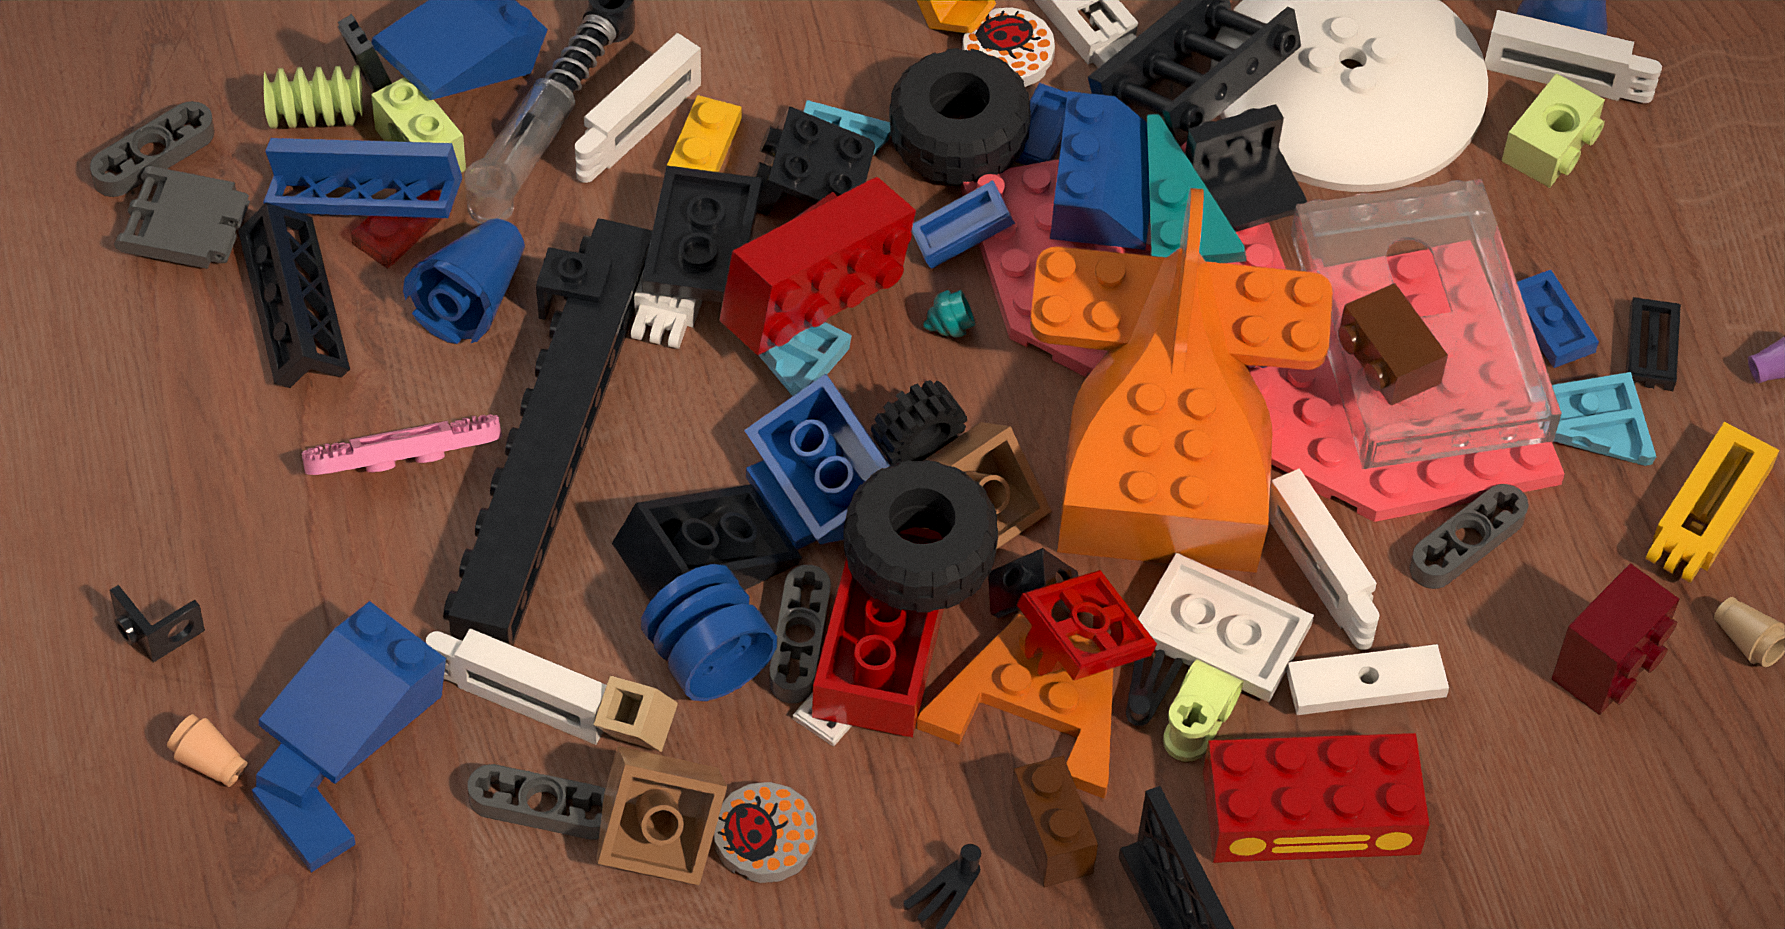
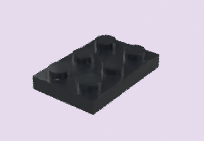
M667 165L642 276V292L723 303L732 251L749 243L752 239L761 194L762 178Z

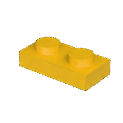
M697 95L667 165L719 172L742 119V107Z

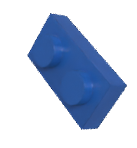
M1552 270L1509 285L1506 297L1553 368L1596 353L1599 343L1598 339Z

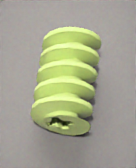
M359 65L354 66L350 79H345L340 66H335L331 80H326L321 67H316L312 81L307 80L302 67H297L293 81H288L283 68H278L274 82H269L264 71V106L269 127L276 129L281 116L284 115L288 126L296 128L301 114H303L309 127H315L320 113H322L328 127L335 125L338 113L342 114L347 126H352L357 112H360L361 116L363 114L362 79Z

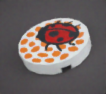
M1013 7L995 8L990 11L973 33L964 34L962 50H980L987 55L1003 60L1016 73L1018 72L1026 87L1038 82L1046 75V70L1052 65L1054 59L1055 43L1053 33L1045 21L1033 13Z

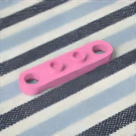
M491 414L487 416L480 415L478 417L479 420H477L476 416H471V422L469 418H462V420H456L450 423V425L445 421L350 439V443H333L331 448L329 444H325L324 450L320 445L315 446V448H309L302 453L304 470L308 475L328 474L360 467H366V472H380L394 468L396 466L395 461L412 457H415V462L417 463L437 461L445 457L444 451L485 444L501 438L499 416Z

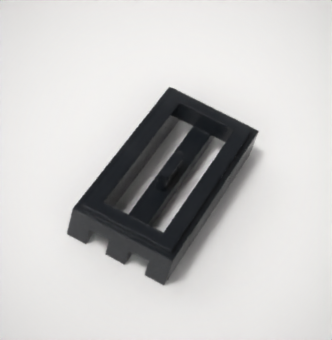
M350 14L340 20L337 27L356 65H359L362 76L372 91L375 93L392 84L374 46L367 39L354 16Z
M1632 298L1629 313L1626 373L1631 372L1634 385L1636 380L1644 381V387L1654 389L1655 384L1658 383L1664 384V390L1674 391L1677 382L1681 304ZM1642 311H1649L1646 366L1642 368L1639 367ZM1660 313L1668 314L1665 371L1657 370Z

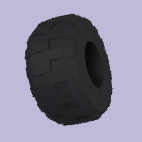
M959 48L947 49L945 52H934L927 55L917 63L909 66L902 73L901 78L895 83L892 90L889 121L893 145L907 166L919 172L922 176L936 182L942 181L949 185H961L963 182H977L981 176L986 174H1001L1020 158L1025 150L1027 139H1029L1031 110L1029 94L1024 86V81L1008 63L995 56L987 55L980 50H959ZM960 113L974 116L961 120L947 118L948 115Z
M908 460L898 462L884 469L881 468L871 474L862 485H859L847 508L843 535L848 569L866 593L874 599L876 598L888 604V606L899 610L931 612L958 605L981 588L982 583L987 576L989 577L993 567L998 543L997 514L994 504L991 503L986 490L978 481H974L966 472L954 466H947L930 460ZM913 527L928 528L938 532L943 539L930 544H915L902 539L898 533Z

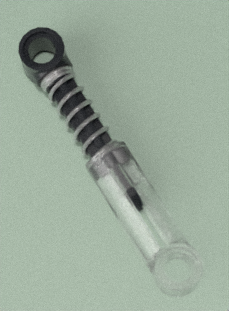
M588 0V8L583 14L582 23L577 27L576 35L569 39L568 47L561 51V58L554 61L553 70L548 71L545 78H539L534 82L483 159L473 162L467 168L464 175L467 212L472 219L482 224L489 219L498 218L506 220L511 216L514 209V197L575 107L574 90H580L582 88L580 81L589 78L588 70L597 66L596 58L597 56L604 55V46L621 42L633 33L635 28L634 0Z

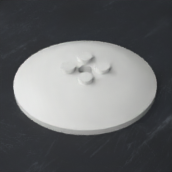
M1242 0L1234 8V11L1266 24L1287 6L1295 9L1302 46L1220 113L1222 119L1239 115L1251 108L1260 109L1277 104L1284 117L1279 149L1297 181L1316 187L1347 192H1373L1407 186L1421 181L1448 166L1465 150L1479 129L1488 97V76L1483 54L1468 27L1440 0ZM1223 26L1220 28L1215 41L1236 49L1250 37ZM1211 59L1210 70L1219 62ZM1353 59L1360 62L1363 67L1350 69L1343 66L1341 61Z

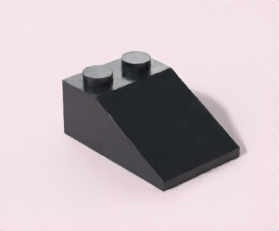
M752 484L637 502L612 542V545L650 601L674 579L698 567L710 564L726 565L739 581V585L746 590L798 565L802 559V556Z

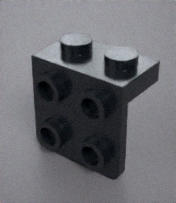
M1277 104L1260 109L1251 108L1239 115L1218 121H1206L1188 130L1185 155L1235 232L1301 213L1306 208L1307 199L1279 149L1284 117Z
M789 106L777 128L771 125L768 127L760 146V152L766 154L764 163L759 162L752 175V177L762 178L757 212L768 216L783 192L816 204L832 192L840 196L865 183L875 150L874 142L870 138Z

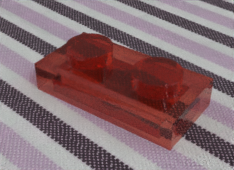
M429 190L416 198L423 201H438L441 191ZM369 216L351 232L352 244L388 269L443 218Z

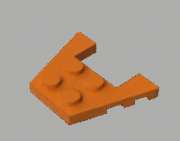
M1019 614L920 712L917 718L918 730L960 745L978 704L984 703L1076 737L1077 740L1066 762L1076 788L1103 799L1106 796L1109 782L1113 668L1075 681L1072 680L1063 666L1060 670L1040 676L1037 673V669L1043 653L1029 660L1024 655L1025 638L1032 627L1024 615ZM1079 635L1068 637L1072 644L1081 651L1094 654L1101 652L1094 641Z

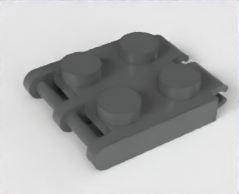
M146 166L141 175V179L144 181L138 198L130 202L128 207L130 218L124 233L117 235L114 242L115 248L125 253L206 269L209 268L210 262L227 263L237 237L235 231L240 229L250 203L248 200L249 195L236 191L235 182ZM157 186L152 201H147L152 187ZM139 219H143L144 221L138 236L133 235Z

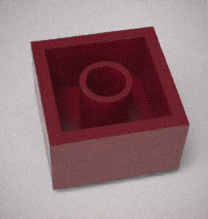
M1629 563L1568 626L1551 679L1598 715H1601L1613 701L1618 705L1622 704L1634 690L1637 684L1635 678L1643 670L1651 673L1665 657L1668 648L1663 644L1677 626L1678 622L1673 619L1680 599Z

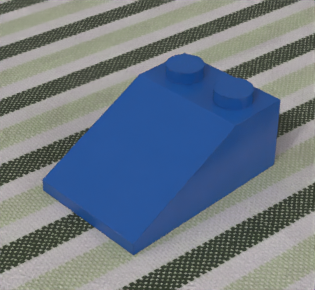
M428 0L372 37L371 43L379 54L429 100H434L531 74L548 29L532 15L528 8L520 5L516 0Z
M369 601L329 634L259 718L258 726L336 784L442 697L446 658Z

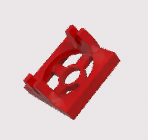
M1101 570L1023 593L1017 603L1018 608L1032 625L1025 638L1024 655L1029 660L1043 653L1037 669V673L1040 676L1060 670L1063 666L1072 680L1075 681L1149 657L1158 645ZM1062 600L1071 613L1069 619L1056 622L1051 615V610L1054 604ZM1086 612L1094 615L1093 628L1083 625L1079 621L1077 613ZM1078 634L1084 638L1091 639L1101 652L1094 654L1081 651L1072 644L1068 637Z

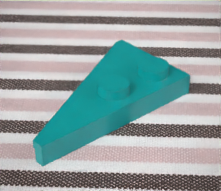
M1159 114L1147 115L1151 255L1168 257L1180 248L1190 188L1204 190L1199 253L1206 262H1245L1246 251L1244 244Z

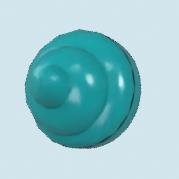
M946 290L937 294L934 298V306L928 310L927 320L923 322L925 329L937 331L943 336H952L954 338L966 335V329L976 325L972 309L962 290L954 293Z

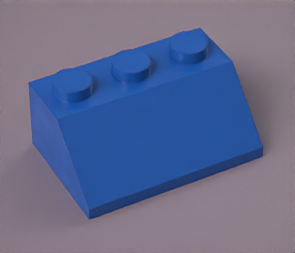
M1068 91L1050 239L1145 250L1150 214L1147 122L1115 96Z
M827 374L818 378L744 430L820 544L844 540L843 532L847 508L852 501L854 492L871 474L881 468L884 469L890 466Z

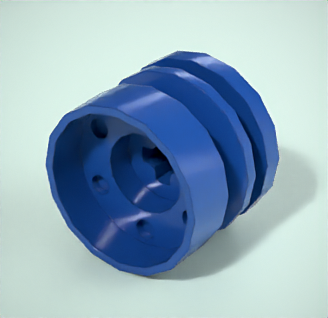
M710 564L695 568L677 577L657 593L649 602L641 617V630L647 639L654 644L656 652L664 660L668 661L669 671L684 693L693 701L717 699L741 688L758 675L769 663L777 648V635L761 612L754 605H749V595L739 585V581L726 565Z

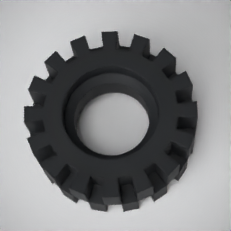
M929 380L924 381L922 387L918 383L910 386V392L907 394L901 391L895 395L898 400L894 403L888 401L883 406L886 412L877 413L874 418L876 424L871 425L870 431L873 433L871 435L892 465L908 460L923 461L958 438V433L964 432L966 428L964 423L967 422V416L945 385L939 381L933 384Z

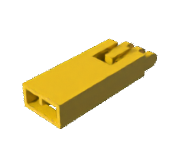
M1724 422L1659 522L1652 540L1653 545L1645 559L1655 564L1660 559L1663 551L1670 553L1663 569L1670 573L1675 571L1681 560L1687 562L1688 564L1685 566L1681 578L1689 583L1692 582L1700 568L1708 571L1771 472L1779 450ZM1688 515L1708 525L1703 534L1704 526L1695 521H1692L1689 530L1681 527Z

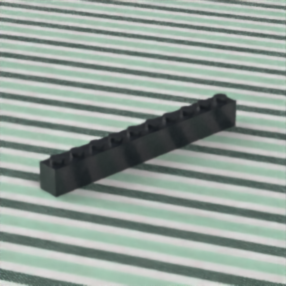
M598 218L592 235H584L582 238L579 253L612 260V268L600 303L564 296L566 304L563 311L556 310L553 315L549 337L552 339L548 350H540L535 366L537 381L534 389L526 388L520 407V416L523 417L519 428L512 427L508 434L505 447V455L508 456L504 468L497 467L493 474L490 486V496H493L489 508L482 507L479 511L475 525V537H478L473 550L467 548L462 556L459 568V577L462 578L458 591L451 590L445 602L443 619L449 621L450 634L456 639L463 641L469 629H473L514 646L635 313L634 295L645 267L652 230Z

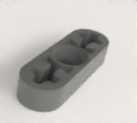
M184 102L97 153L90 163V171L95 189L100 194L109 197L124 195L144 183L141 175L146 166L168 169L208 145L215 133L210 109L200 102ZM190 122L193 126H200L194 129L191 125H184ZM150 142H159L166 146L163 152L154 156H147L140 152V149ZM111 169L113 172H115V173L121 172V174L115 176V175H114L113 173H111V172H108V173H105V172Z
M1499 484L1491 487L1415 546L1410 562L1412 578L1421 586L1430 589H1438L1448 585L1521 529L1529 505L1526 495L1519 488L1509 484ZM1496 505L1501 509L1507 506L1513 508L1512 514L1505 510L1497 515L1492 525L1490 519L1494 516ZM1461 528H1472L1481 534L1483 540L1475 545L1465 544L1457 538L1455 532ZM1445 548H1447L1449 552L1444 557L1442 568L1437 564L1430 567L1425 565L1426 559L1431 562L1438 560L1444 555Z
M801 565L789 572L785 580L776 630L777 648L770 663L769 686L773 695L786 703H799L811 695L820 661L830 603L831 582L828 574L820 567L814 565ZM804 585L814 586L809 609L801 607V591H803ZM802 624L810 627L815 634L809 641L798 643L790 640L786 635V631L794 625ZM792 658L800 660L799 677L796 679V683L790 684L786 682V677L789 675Z
M496 764L481 766L469 777L467 785L469 803L473 811L482 817L590 840L599 839L602 813H597L594 820H588L585 818V812H589L592 805L600 806L602 812L606 788ZM491 784L500 785V791L495 792L493 798L484 797L483 791H488ZM516 788H520L518 793L519 805L512 804V797L516 798ZM539 792L551 793L558 800L557 804L546 812L535 811L527 803L531 796ZM566 799H573V807L570 806L569 809L570 815L565 816L567 809Z

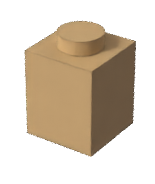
M610 676L593 725L615 739L662 752L678 703L656 688Z

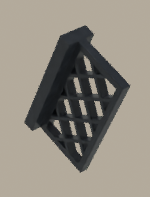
M1161 786L1146 790L1137 842L1121 847L1119 860L1154 929H1234Z

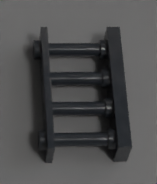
M1182 0L1088 76L1091 94L1115 96L1126 106L1132 103L1164 117L1166 126L1181 147L1187 142L1189 129L1197 127L1203 122L1212 121L1302 46L1295 9L1287 6L1266 24L1232 10L1230 0ZM1223 26L1250 37L1236 49L1210 39ZM1191 52L1219 62L1205 75L1178 64ZM1163 77L1188 89L1176 99L1171 100L1147 88Z

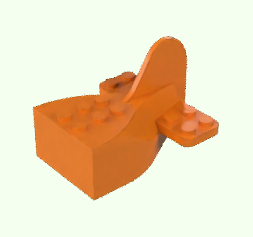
M1190 188L1180 248L1168 257L1067 247H1049L1038 256L1030 328L1033 336L1040 342L1107 351L1083 382L1073 405L1057 552L1166 564H1170L1175 554L1178 553L1209 568L1257 573L1269 523L1272 422L1265 399L1246 365L1312 370L1321 366L1326 359L1329 348L1333 290L1329 280L1322 274L1315 272L1206 262L1199 253L1204 201L1203 189Z

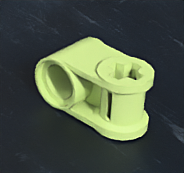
M1196 659L1186 674L1179 693L1170 706L1168 713L1169 724L1163 736L1164 748L1168 754L1184 762L1200 759L1207 752L1208 741L1214 739L1222 723L1228 719L1242 691L1244 681Z

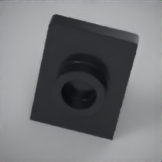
M548 247L536 283L538 318L547 319L554 295L600 303L612 268V260Z
M1044 548L993 569L988 577L990 612L996 618H1000L1019 610L1017 603L1023 593L1057 583L1056 573H1059L1065 581L1078 577V572ZM1062 600L1056 603V605L1071 613Z
M119 585L109 590L115 616L117 617L115 624L120 634L129 645L137 642L153 663L205 631L201 608L196 600L189 602L159 622L151 625ZM184 620H189L188 625L180 633L168 637L169 632L175 625Z

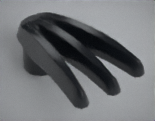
M1159 649L1156 652L1143 689H1140L1144 658L1135 661L1126 709L1128 721L1137 726H1143L1150 722L1183 664L1181 658L1174 660L1156 693L1152 691L1165 656V651Z
M974 844L964 845L957 860L945 867L919 891L904 901V910H909L945 885L918 915L919 923H924L946 902L953 892H956V895L936 925V929H945L980 873L979 862L982 854L980 848Z

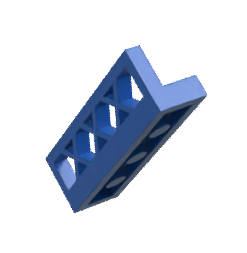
M270 138L265 152L274 176L263 203L273 204L301 214L449 218L463 177L452 143ZM286 186H306L307 188L296 196H283ZM339 187L352 189V191L340 198H328L326 194ZM383 189H396L398 191L386 199H373L371 197ZM429 190H442L438 201H423L416 198Z

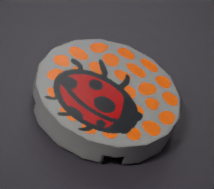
M772 782L748 784L733 791L723 801L713 836L715 851L726 868L734 874L737 871L742 875H746L747 880L758 883L782 881L799 873L807 864V859L814 852L818 839L816 814L806 798L790 787Z

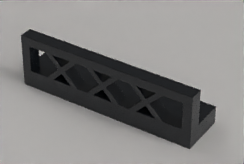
M265 203L238 230L274 384L291 388L310 369L342 378L350 370L313 218ZM286 227L298 230L301 244L287 231ZM295 261L309 274L311 283L296 269ZM304 298L319 313L320 321L306 308ZM313 336L328 351L329 356L317 353Z

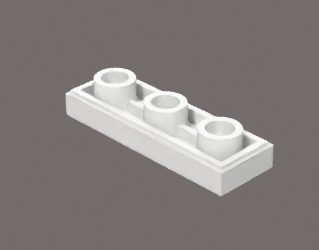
M1438 644L1288 662L1286 670L1297 715L1447 697L1449 690Z

